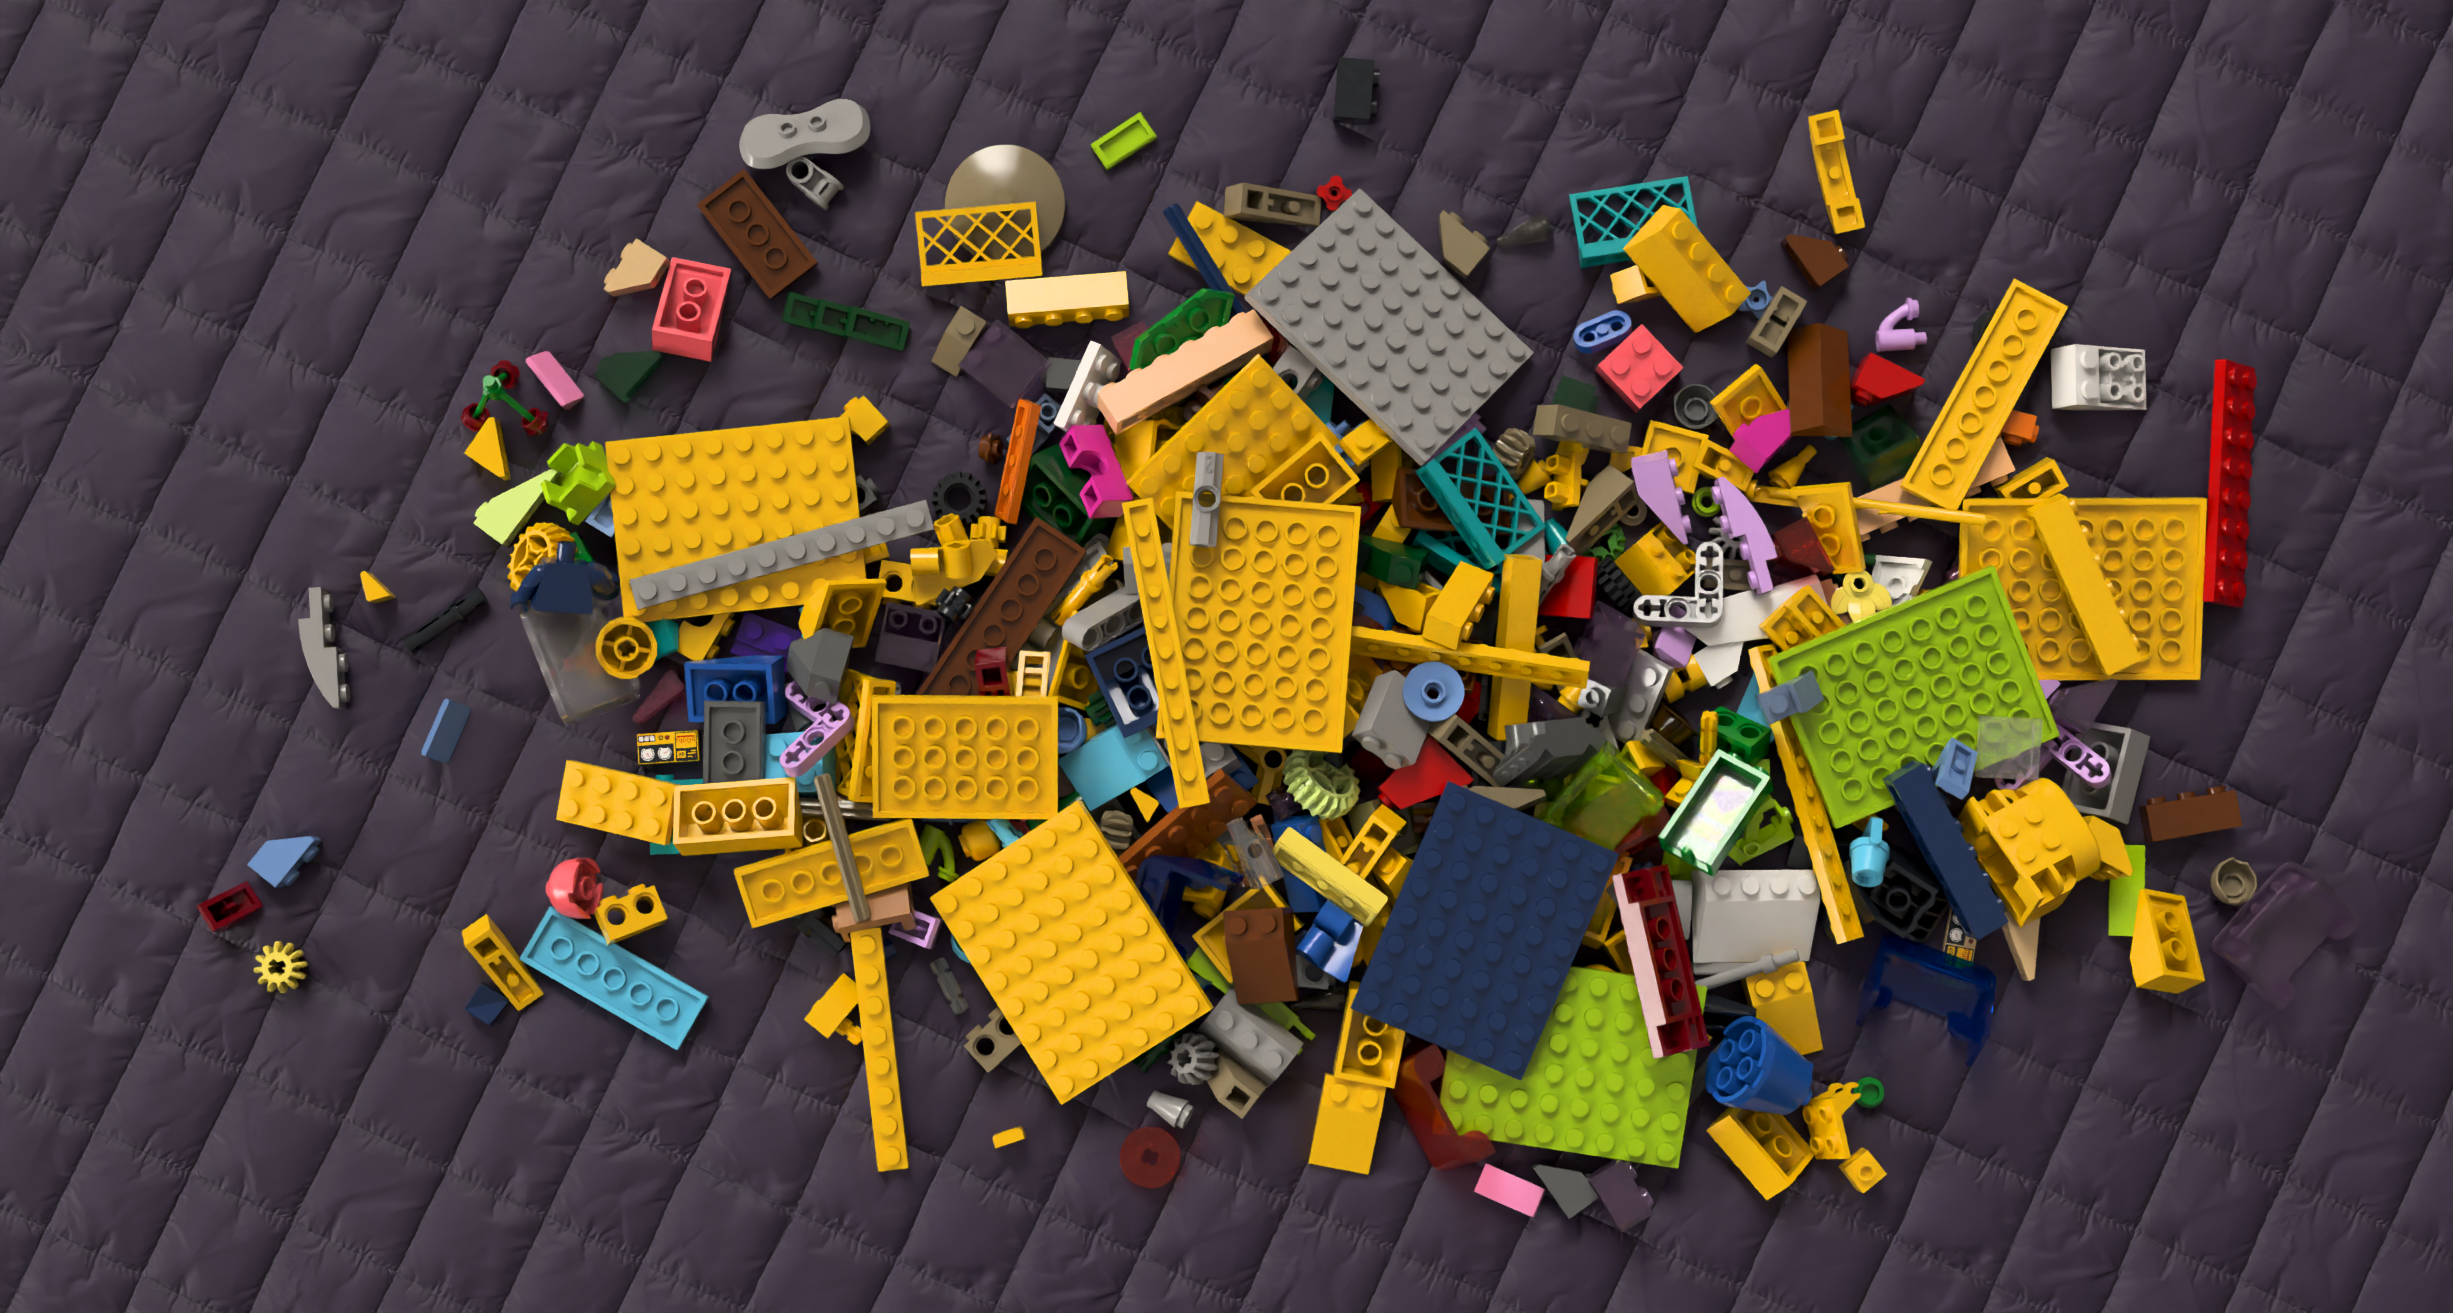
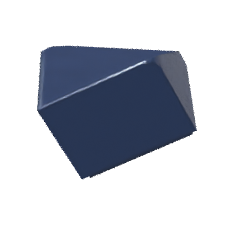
M481 983L464 1010L491 1026L495 1024L508 1004L509 999L488 984Z

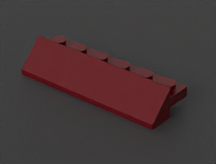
M1668 864L1613 875L1614 893L1618 900L1621 923L1626 935L1628 953L1631 957L1635 984L1638 988L1642 1014L1645 1018L1649 1045L1654 1059L1710 1046Z

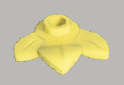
M1865 570L1863 572L1847 573L1843 579V586L1837 589L1831 597V609L1836 615L1848 612L1853 622L1876 613V610L1881 611L1892 606V600L1887 589L1883 585L1874 583L1871 575ZM1858 578L1863 581L1864 586L1862 589L1855 588V579Z

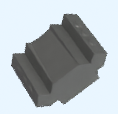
M1585 717L1506 725L1505 755L1491 777L1501 787H1504L1511 780L1517 786L1524 781L1543 779L1547 783L1554 776H1557L1562 781L1599 753L1606 738L1597 728L1587 729Z

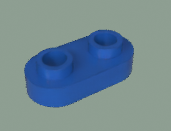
M1615 310L1584 322L1574 330L1575 347L1582 353L1592 354L1624 341L1632 332L1631 319L1627 313ZM1615 328H1621L1618 331H1613Z

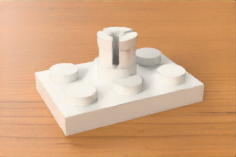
M1090 341L1054 422V425L1066 433L1071 426L1096 425V419L1100 412L1097 406L1098 393H1100V390L1105 385L1115 381L1120 374V364L1122 361L1101 344Z

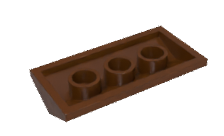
M1822 323L1791 329L1787 335L1790 436L1852 437L1848 331Z
M1399 467L1396 470L1392 496V506L1399 527L1458 533L1415 471L1417 469ZM1446 472L1449 474H1456V472ZM1462 473L1461 475L1476 479V474ZM1482 475V480L1496 483V476ZM1461 482L1460 493L1464 498L1473 500L1475 484ZM1481 486L1479 501L1493 504L1495 488ZM1501 490L1499 505L1509 507V491ZM1478 506L1477 517L1482 523L1491 524L1493 509ZM1498 511L1497 526L1511 528L1510 512ZM1496 531V536H1510L1508 533Z

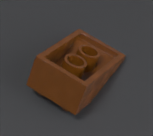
M1279 907L1223 911L1225 944L1238 1004L1299 1001L1293 908Z

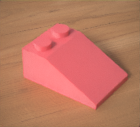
M672 257L652 327V350L712 362L731 275L730 268Z

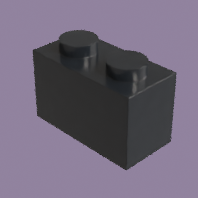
M1338 58L1333 123L1369 125L1370 117H1376L1377 99H1372V87H1378L1380 69H1374L1375 60Z

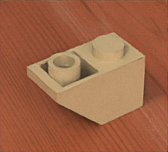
M636 238L633 244L628 243L623 249L620 256L622 261L617 269L612 268L605 277L604 283L606 286L604 290L615 297L655 288L669 267L670 261L667 257Z

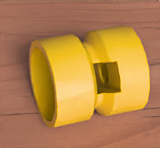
M1692 653L1686 667L1674 668L1663 694V698L1668 704L1684 697L1686 690L1693 692L1707 684L1706 678ZM1679 671L1682 672L1685 678L1682 681L1677 674Z

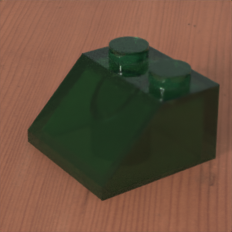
M1891 405L1852 424V437H1839L1857 472L1872 490L1908 472L1921 448L1918 435Z

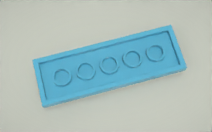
M552 906L547 910L519 959L676 1050L680 1049L709 999V996L619 944L614 943L607 946L603 935L573 918L560 914Z

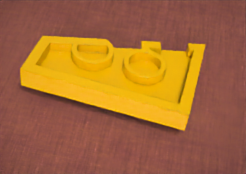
M1851 482L1792 487L1789 492L1793 500H1797L1802 509V517L1806 524H1810L1818 539L1816 543L1833 574L1863 572L1866 569Z

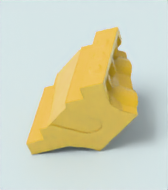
M1169 406L1117 435L1115 434L1114 454L1121 465L1126 481L1186 424L1183 418L1184 407ZM1131 489L1133 501L1141 500V498Z

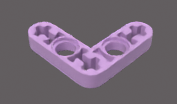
M795 680L786 687L785 695L795 710L814 723L786 748L780 756V764L785 773L790 777H799L805 774L852 730L855 723L850 710L839 701L834 704L807 696L808 698L805 700L802 696L805 693ZM826 703L825 708L821 711H813L816 705ZM834 715L838 720L833 721L832 716ZM816 737H824L820 744L810 745Z
M2055 723L2060 734L2057 739L2062 744L2060 749L2057 743L2049 740L2011 756L1995 774V783L1998 790L2011 789L2015 791L2030 783L2053 758L2092 788L2099 789L2105 787L2110 782L2112 773L2108 763L2062 726ZM2076 748L2081 750L2082 756L2079 760L2075 762L2066 760V753L2070 749ZM2030 752L2036 753L2039 756L2037 763L2031 766H2026L2022 763L2024 755ZM2087 762H2089L2093 769L2097 771L2101 769L2103 776L2095 775L2092 778L2089 768L2085 766ZM2016 765H2018L2020 770L2025 773L2024 775H2022L2020 771L2017 773V770L2015 768ZM2005 777L2010 779L2014 777L2016 783L2014 785L2009 783L2005 785L2003 779Z

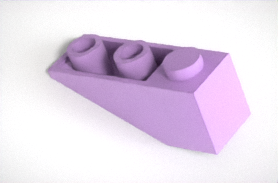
M1667 450L1631 458V467L1638 495L1683 544H1688L1687 533H1692L1689 515L1683 516L1680 506L1685 504L1682 487L1676 488L1674 477L1679 476L1675 458L1669 459Z

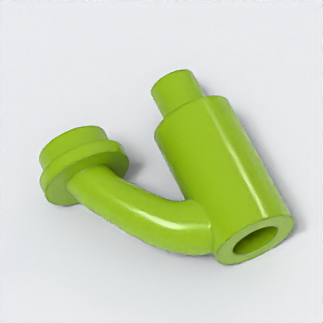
M926 824L919 838L926 864L931 865L938 848H940L944 867H938L939 872L937 876L953 883L960 875L955 873L952 844L944 831Z

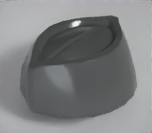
M1691 384L1684 387L1672 396L1676 418L1686 427L1701 429L1713 423L1719 417L1710 404V401L1716 397L1715 393L1702 384Z

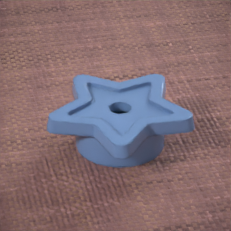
M1765 281L1760 282L1755 287L1746 286L1751 294L1739 306V311H1752L1758 319L1761 318L1765 308L1773 298L1767 291ZM1754 297H1758L1759 302H1754Z

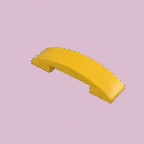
M1839 110L1809 116L1810 138L1817 175L1834 233L1840 234L1865 228L1860 201L1855 195L1843 140L1845 136Z

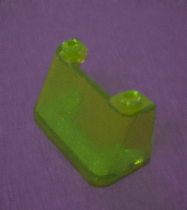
M1606 740L1599 753L1583 764L1539 814L1537 819L1613 850L1642 816L1646 817L1648 814L1654 816L1658 813L1665 803L1662 801L1664 794L1615 746Z

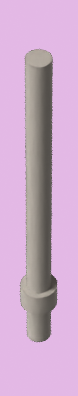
M1797 949L1774 956L1772 953L1761 956L1759 961L1695 981V984L1704 985L1707 987V990L1762 972L1766 975L1778 971L1777 967L1799 961V954Z

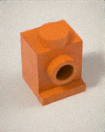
M2012 410L1996 439L2002 437L2004 438V443L2014 446H2021V443L2027 442L2034 443L2039 431V426L2035 425L2037 416Z

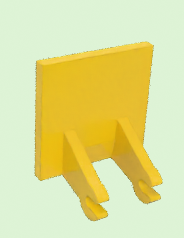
M1848 1082L1843 1086L1841 1083H1832L1826 1092L1811 1098L1808 1104L1803 1106V1118L1808 1124L1811 1137L1810 1148L1815 1154V1159L1851 1158L1842 1115L1855 1100L1860 1098L1861 1093L1851 1094V1089L1858 1087L1859 1084ZM1843 1088L1841 1091L1835 1093L1837 1089Z

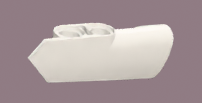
M1813 574L1774 586V590L1757 595L1755 590H1749L1723 598L1721 621L1717 626L1708 629H1684L1696 636L1707 646L1768 639L1769 637L1759 628V625L1782 603L1804 586L1809 585L1826 604L1827 602L1817 575ZM1711 602L1706 603L1705 611L1703 612L1706 618H1711L1713 614L1711 612Z

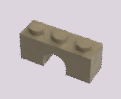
M1537 405L1533 436L1554 441L1581 443L1582 448L1602 453H1627L1632 423L1562 405Z

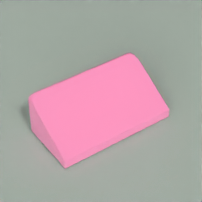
M544 351L525 359L527 365L565 410L571 409L584 398V394L550 352Z

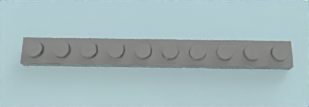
M923 500L637 577L629 581L636 607L640 610L934 530L927 501Z

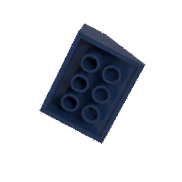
M1145 626L1085 654L1089 667L1124 739L1157 723L1159 698Z

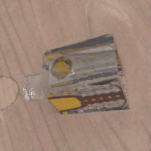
M1243 817L1233 819L1226 824L1232 839L1224 842L1223 846L1240 887L1259 890L1284 877L1283 871L1261 831L1249 830Z

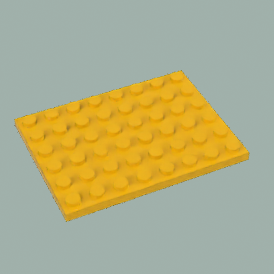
M849 416L605 442L608 472L613 476L616 484L610 491L624 617H633L643 622L663 620V617L665 619H680L804 605L826 581L867 579L864 549L640 610L636 607L629 581L637 577L860 518Z
M1176 491L1169 588L1198 741L1342 753L1361 507L1221 495L1216 548H1204L1189 545L1194 493ZM1200 494L1198 497L1199 504L1206 508L1213 506L1216 501L1213 494ZM1159 704L1156 738L1166 739Z
M1963 498L1960 504V511L1987 514L1986 526L1960 523L1958 579L1990 565L1995 566L2038 680H2200L2207 498H2072L2079 511V514L2076 515L2080 526L2084 525L2090 534L2092 541L2088 543L2092 553L2096 552L2104 565V569L2100 571L2105 581L2109 579L2116 591L2117 596L2113 597L2117 608L2122 607L2128 617L2129 623L2126 624V628L2130 635L2134 634L2141 646V650L2138 651L2141 661L2110 676L2100 672L2027 513V508L2048 498Z
M1081 799L930 897V900L1061 1105L1214 1008Z

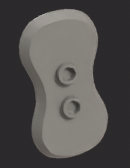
M848 99L832 100L811 111L800 114L761 115L749 121L740 136L739 148L741 157L747 165L753 168L772 169L808 154L847 153L859 148L867 141L871 129L868 113L861 105Z

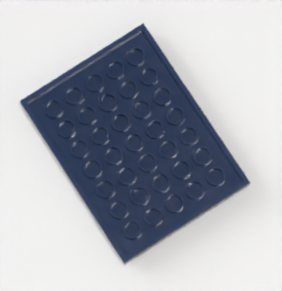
M1447 780L1350 1008L1513 1078L1522 1080L1619 853Z

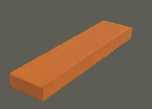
M1025 399L1018 400L994 514L1006 523L1017 524L1041 410L1040 405Z

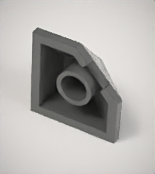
M823 628L816 631L809 638L804 640L799 638L791 642L786 669L807 696L834 704L837 703L847 679L854 636Z

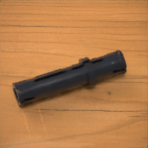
M476 587L458 601H451L448 603L449 607L444 609V611L403 637L402 640L412 654H415L454 625L467 621L469 615L489 603L488 599L481 589Z

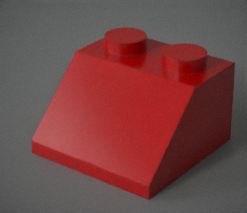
M1870 352L1859 362L1850 381L1851 401L1862 407H1866L1867 404L1874 406L1912 393L1922 386L1926 379Z

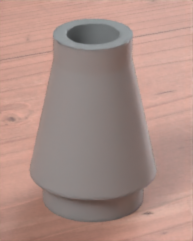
M1154 1090L1147 1102V1107L1153 1109L1174 1128L1178 1126L1184 1129L1194 1111V1107L1189 1105L1188 1100L1163 1094Z

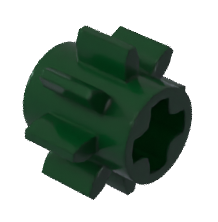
M1099 689L1089 695L1088 701L1090 704L1085 706V710L1095 726L1104 723L1108 729L1116 724L1101 690Z

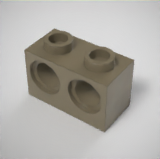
M1781 286L1774 294L1746 343L1772 358L1780 349L1808 301Z
M999 1006L988 1015L991 1021L983 1029L978 1024L965 1036L969 1041L964 1047L988 1073L1022 1043L1016 1033L1006 1034L1001 1030L1000 1023L1005 1016ZM981 1038H989L994 1042L995 1048L992 1054L984 1055L979 1051L978 1042Z

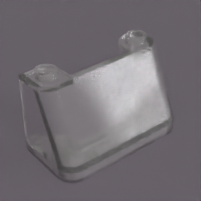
M593 593V614L534 611L532 607H529L528 612L519 611L523 626L562 721L572 726L640 699L638 691L642 690L638 677L620 679L608 674L600 665L596 656V639L600 630L607 624L604 616V607L608 606V601L596 598Z

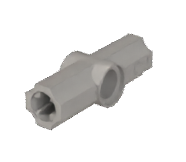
M1197 452L1190 546L1216 548L1224 454ZM1204 492L1213 494L1216 500L1214 505L1207 508L1202 507L1198 502L1200 494Z

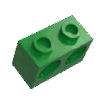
M1722 706L1714 710L1718 714L1716 750L1720 749L1725 753L1733 752L1751 767H1754L1769 754L1771 729ZM1701 722L1699 725V735L1701 730ZM1698 737L1697 747L1700 748V738Z

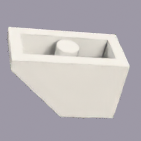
M1743 642L1707 646L1693 655L1706 678L1707 684L1705 686L1707 689L1714 685L1717 689H1720L1733 681L1730 675L1738 669Z

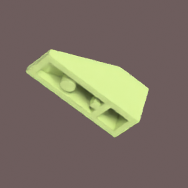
M550 469L492 498L489 503L484 502L475 513L477 519L474 521V524L500 544L509 547L544 501L545 497L541 483L544 480H548L556 484V480L562 474L554 469Z

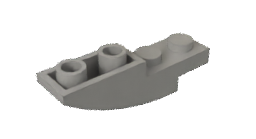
M322 587L309 588L310 618L298 619L303 653L312 677L326 700L333 708L346 709V702L350 701V688L348 684H345V672L348 671L349 661L347 654L343 653L342 648L331 647V642L335 641V629L333 624H330L329 612H333V597L331 594H328V589Z

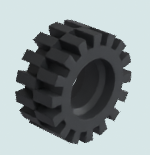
M955 471L952 474H945L946 476L943 479L940 478L937 481V486L933 488L932 503L939 518L952 513L959 515L963 527H968L971 523L975 524L978 521V517L984 515L985 507H987V493L979 479L968 472ZM964 488L970 492L971 503L968 508L956 511L949 506L948 496L952 490Z
M1609 556L1598 564L1597 582L1622 611L1626 613L1634 606L1635 601L1643 595Z

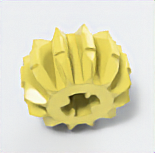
M276 941L273 948L269 945L264 946L263 952L266 956L257 955L255 958L258 962L262 963V967H255L253 970L254 973H263L258 983L265 984L268 982L267 990L273 992L277 987L280 993H286L288 986L292 989L298 988L299 985L296 978L305 979L306 974L299 970L308 966L306 961L299 962L298 960L303 956L304 952L298 950L293 953L294 944L287 943L284 947L281 941ZM277 962L285 963L286 967L282 968L285 972L277 973L276 967H279L276 964Z

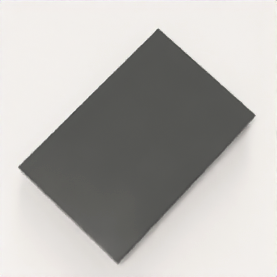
M704 701L703 784L765 779L766 702Z

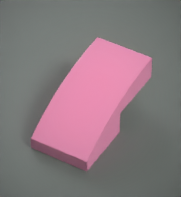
M1487 1163L1474 1190L1478 1194L1531 1217H1535L1546 1189Z

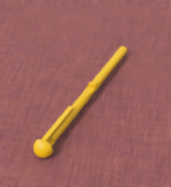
M1757 479L1751 480L1746 492H1744L1745 497L1751 502L1800 508L1797 500H1793L1789 492L1790 489L1757 485ZM1853 497L1855 509H1879L1878 515L1886 513L1986 526L1987 514Z

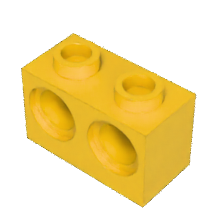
M881 560L879 579H885L887 582L891 577L898 576L903 582L901 589L897 592L888 591L886 584L882 596V604L900 607L901 602L913 603L912 609L930 611L931 606L938 607V604L935 603L936 599L919 606L916 605L915 584L911 564Z
M641 884L627 891L629 895L617 899L616 895L599 901L600 906L595 909L594 914L607 946L660 926L667 921V915L654 885L646 888L645 884ZM640 900L649 902L652 907L651 913H640L636 908V902ZM612 911L619 912L623 917V923L621 925L611 924L607 918L608 913Z

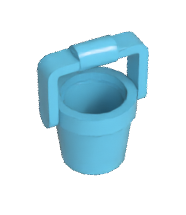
M1871 817L1862 836L1853 840L1850 844L1849 857L1851 859L1852 880L1857 885L1875 887L1883 881L1890 851L1888 844L1882 840L1883 819Z

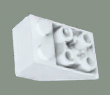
M2080 344L2051 349L2052 409L2146 410L2145 350Z

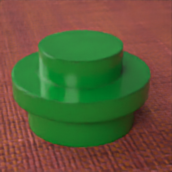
M1864 1077L1857 1081L1859 1086L1853 1089V1094L1861 1093L1860 1098L1856 1100L1859 1105L1872 1108L1882 1102L1884 1088L1880 1081L1872 1077Z

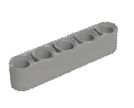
M1124 586L1074 614L1063 625V638L1071 644L1091 652L1143 623L1144 619L1139 594L1125 595Z

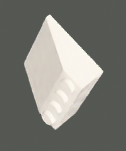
M1718 870L1715 877L1703 871H1692L1693 963L1756 962L1760 960L1761 956L1771 953L1774 956L1793 949H1797L1799 961H1809L1820 904V886L1814 871Z

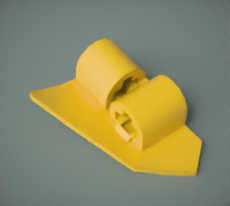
M985 539L956 540L945 543L943 547L911 549L912 576H914L916 605L919 606L936 599L944 588L950 592L953 586L962 588L980 581L998 552Z

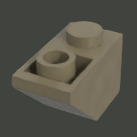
M1443 210L1438 218L1442 262L1466 280L1490 250V247L1486 245L1488 240L1479 232L1474 231L1471 233L1463 226L1465 222L1454 212L1448 214Z
M1219 1049L1216 1053L1220 1056L1214 1059V1063L1218 1068L1211 1070L1212 1078L1206 1081L1217 1100L1243 1119L1268 1087V1084L1223 1050Z

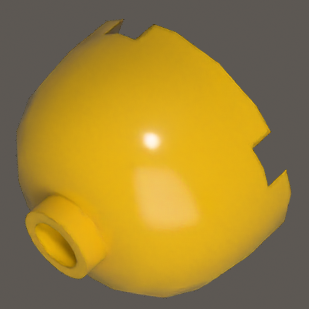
M619 617L609 621L600 630L596 639V656L600 665L608 674L620 679H633L653 666L657 657V641L653 631L643 621L633 617Z

